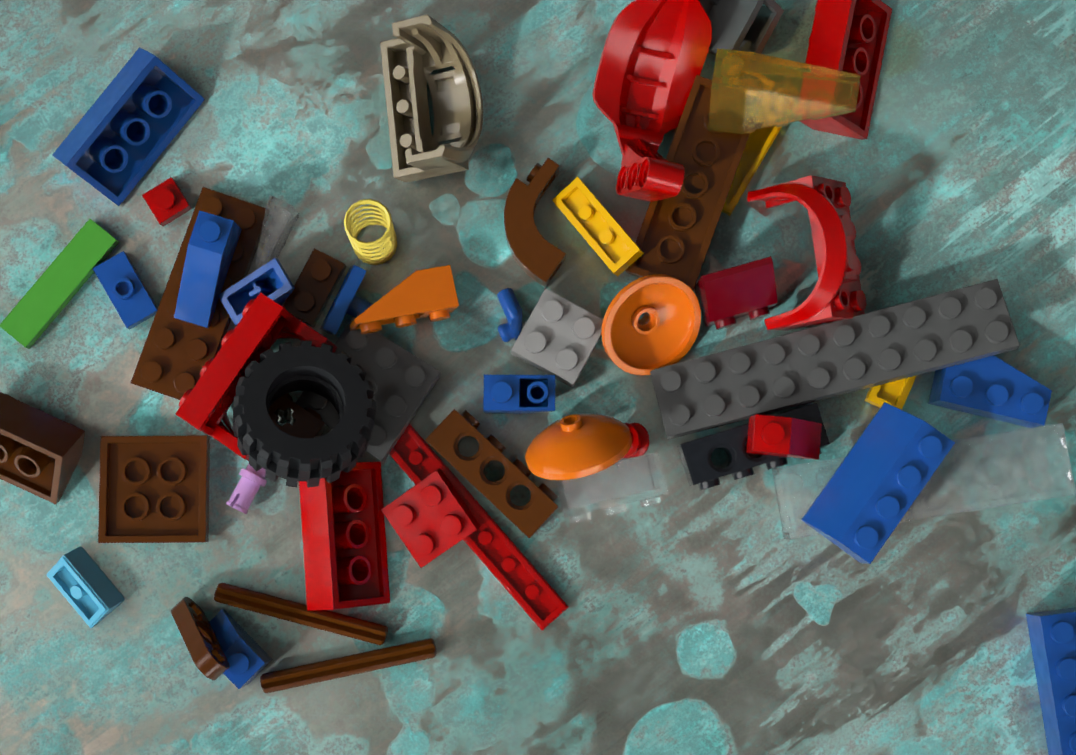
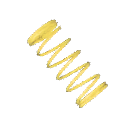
M363 199L352 204L346 212L344 226L355 254L367 264L379 265L387 262L395 254L397 248L396 233L387 207L373 199ZM369 225H380L387 229L384 235L376 241L364 242L357 239L361 230Z

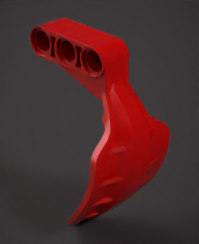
M635 0L629 3L617 15L609 30L592 94L593 101L598 109L613 123L623 155L616 184L618 195L654 202L675 197L681 190L685 173L683 164L667 161L658 153V149L663 141L664 134L678 127L696 75L700 76L711 44V21L699 0Z

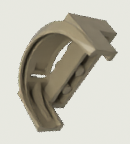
M428 14L392 23L393 36L397 38L380 42L394 178L407 183L469 170L468 159L479 140L483 125L482 93L478 76L469 54L455 34L451 33ZM450 66L455 68L454 70L430 75L433 70ZM427 81L430 88L434 111L433 135L431 133L429 106L426 87Z

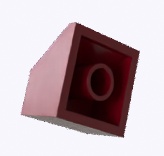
M771 256L703 275L694 288L705 326L715 325L717 330L737 324L735 318L749 315L750 320L770 315L769 309L778 303Z

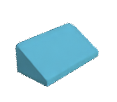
M77 547L64 554L46 574L90 628L97 625L124 601L123 595L82 547Z

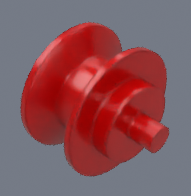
M624 423L630 430L632 445L623 458H639L648 450V431L640 423Z

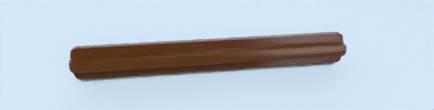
M226 583L218 584L214 594V600L222 604L377 645L384 644L388 633V628L381 624L328 610L307 611V605Z
M429 638L268 672L260 676L261 688L264 693H271L431 659L437 654L434 640Z

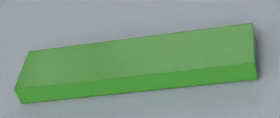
M89 219L1 322L0 327L25 348L30 349L94 273L93 268L103 263L119 244V241L92 219Z

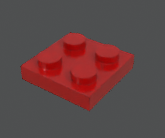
M441 469L436 470L381 509L420 568L480 528Z

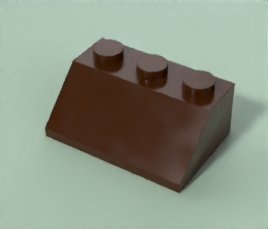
M0 392V479L53 504H57L82 456L85 431Z

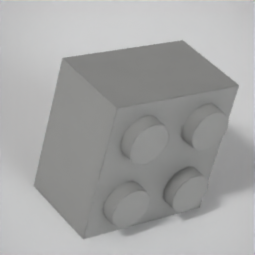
M545 288L513 345L511 354L547 375H555V379L573 388L602 336L603 319Z

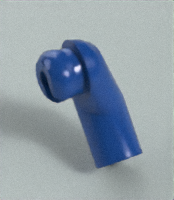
M506 288L497 294L507 319V323L500 324L497 328L503 342H509L512 339L517 340L522 331L523 318L522 308L513 289Z

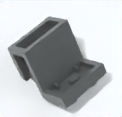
M699 0L711 21L712 40L708 52L720 57L717 64L725 68L752 70L784 10L774 0Z

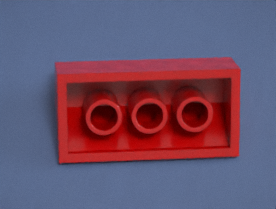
M881 0L817 1L805 67L802 71L799 97L795 107L794 118L813 130L861 140L867 139L892 8Z
M357 462L351 471L346 473L342 470L339 479L328 483L326 478L320 479L319 486L308 488L307 482L299 481L307 611L337 610L390 603L385 518L381 511L384 508L381 462Z

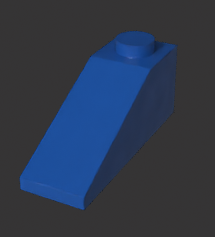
M199 210L187 247L174 314L175 319L209 329L219 300L218 295L222 291L242 230L233 220Z

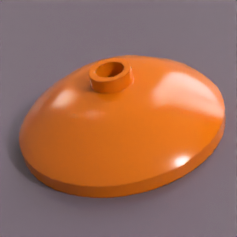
M653 274L634 280L619 291L606 310L601 332L605 352L620 369L634 375H651V370L678 363L688 353L697 338L701 324L699 301L687 284L670 275Z
M589 413L568 415L549 425L532 440L526 451L525 459L529 470L538 477L549 480L582 478L603 471L621 460L632 445V437L628 426L613 417Z

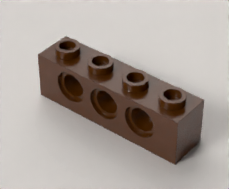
M454 409L425 441L530 538L558 508L554 503L558 496L543 482L537 487L528 478L532 472L519 459L516 458L513 463L502 454L506 447L492 434L486 439L477 430L480 423L469 412L465 410L462 414H459ZM468 437L476 439L479 443L478 452L472 457H465L459 451L460 442ZM493 461L500 462L505 468L503 478L495 482L488 480L484 473L487 464ZM519 485L527 487L531 493L530 501L524 506H517L510 499L512 489Z

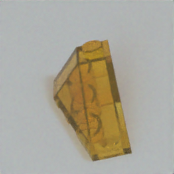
M717 48L711 87L708 130L747 134L756 132V129L771 126L782 127L789 125L791 122L806 119L817 120L855 112L861 75L755 52Z

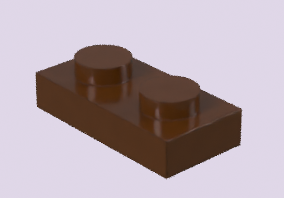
M314 248L294 285V291L289 295L283 307L297 319L315 327L347 266Z

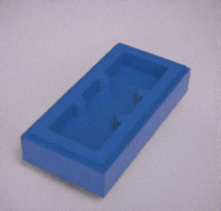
M122 251L93 268L126 328L132 329L156 315L158 307L127 253Z

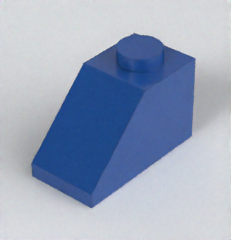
M224 609L209 622L230 665L223 674L238 689L248 685L273 660Z

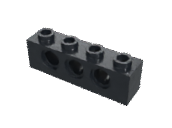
M817 403L775 415L822 424L820 447L830 444ZM749 423L677 446L689 486L698 484L700 490L720 485L719 477L732 474L734 480L753 475L752 467L766 463L769 470L786 465L788 461L783 456L761 454L758 458L750 457L745 450ZM715 449H722L728 454L729 461L723 469L715 467L711 461V454Z

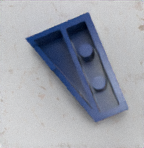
M993 355L935 370L928 404L1034 428L1045 425L1052 390Z

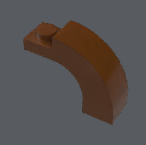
M547 158L543 165L537 163L526 179L530 183L529 185H526L517 178L515 179L508 193L504 209L505 235L513 258L529 277L545 288L566 259V253L545 240L537 230L534 222V212L539 201L559 174L560 165L550 158Z

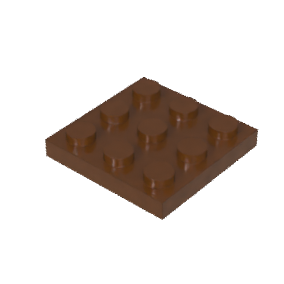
M101 436L98 543L209 542L210 436Z

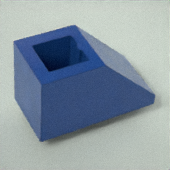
M484 375V413L524 414L555 411V375Z

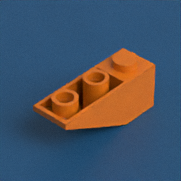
M446 265L416 270L357 316L349 325L350 331L360 329L361 334L378 332L382 330V325L395 323L396 328H402L416 324V319L429 317L430 322L450 318V313L459 307L451 266Z

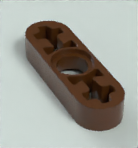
M184 597L171 609V614L196 667L207 678L216 680L230 667L229 662L203 610L192 599Z

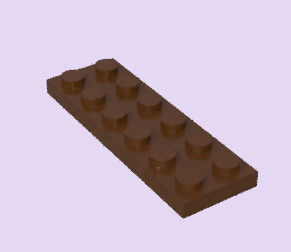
M696 75L666 157L667 161L680 163L684 166L685 173L681 190L675 197L650 202L635 242L644 254L625 270L626 273L640 278L653 274L670 275L680 279L694 291L760 108L762 96Z
M205 187L201 190L130 382L131 384L178 400L181 399L186 391L194 388L201 377L200 372L204 364L209 359L214 358L221 349L222 339L227 333L231 318L220 298L209 329L174 318L187 247L199 210L233 220L242 229L221 293L248 275L270 215V210Z

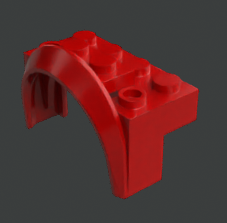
M810 175L748 192V202L765 201L766 208L798 201L808 210L818 272V281L808 298L791 311L764 319L767 330L788 331L851 319L854 316L865 314L867 301L864 292L861 290L859 276L861 274V262L856 255L854 243L856 228L851 221L849 209L851 195L846 187V182Z
M261 292L256 299L253 298L247 303L242 313L243 318L235 328L230 329L225 334L221 342V349L214 358L209 359L204 364L200 372V379L193 389H189L181 397L179 402L180 408L175 413L190 425L212 436L247 461H249V455L241 454L237 446L238 437L234 436L233 427L227 416V411L236 396V386L239 378L245 377V368L251 361L259 363L260 354L270 349L279 338L312 341L311 346L320 348L322 343L333 346L332 352H335L337 348L328 338L294 317L284 307Z

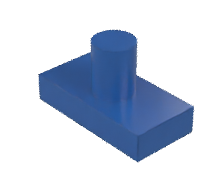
M356 265L349 268L320 327L321 330L335 335L345 314L356 318L373 305V303L355 295L367 272L366 270Z

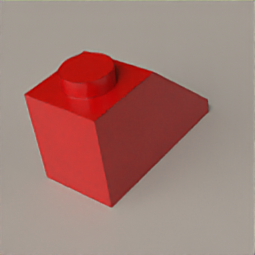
M755 414L749 417L746 453L819 460L822 424L790 417Z

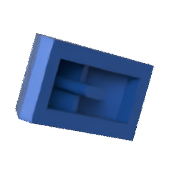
M274 258L220 293L218 297L233 323L237 325L243 318L242 313L247 303L253 298L256 299L260 292L279 305H282L294 291L295 287L278 258Z

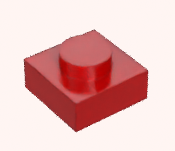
M172 177L142 195L157 221L163 227L193 209Z

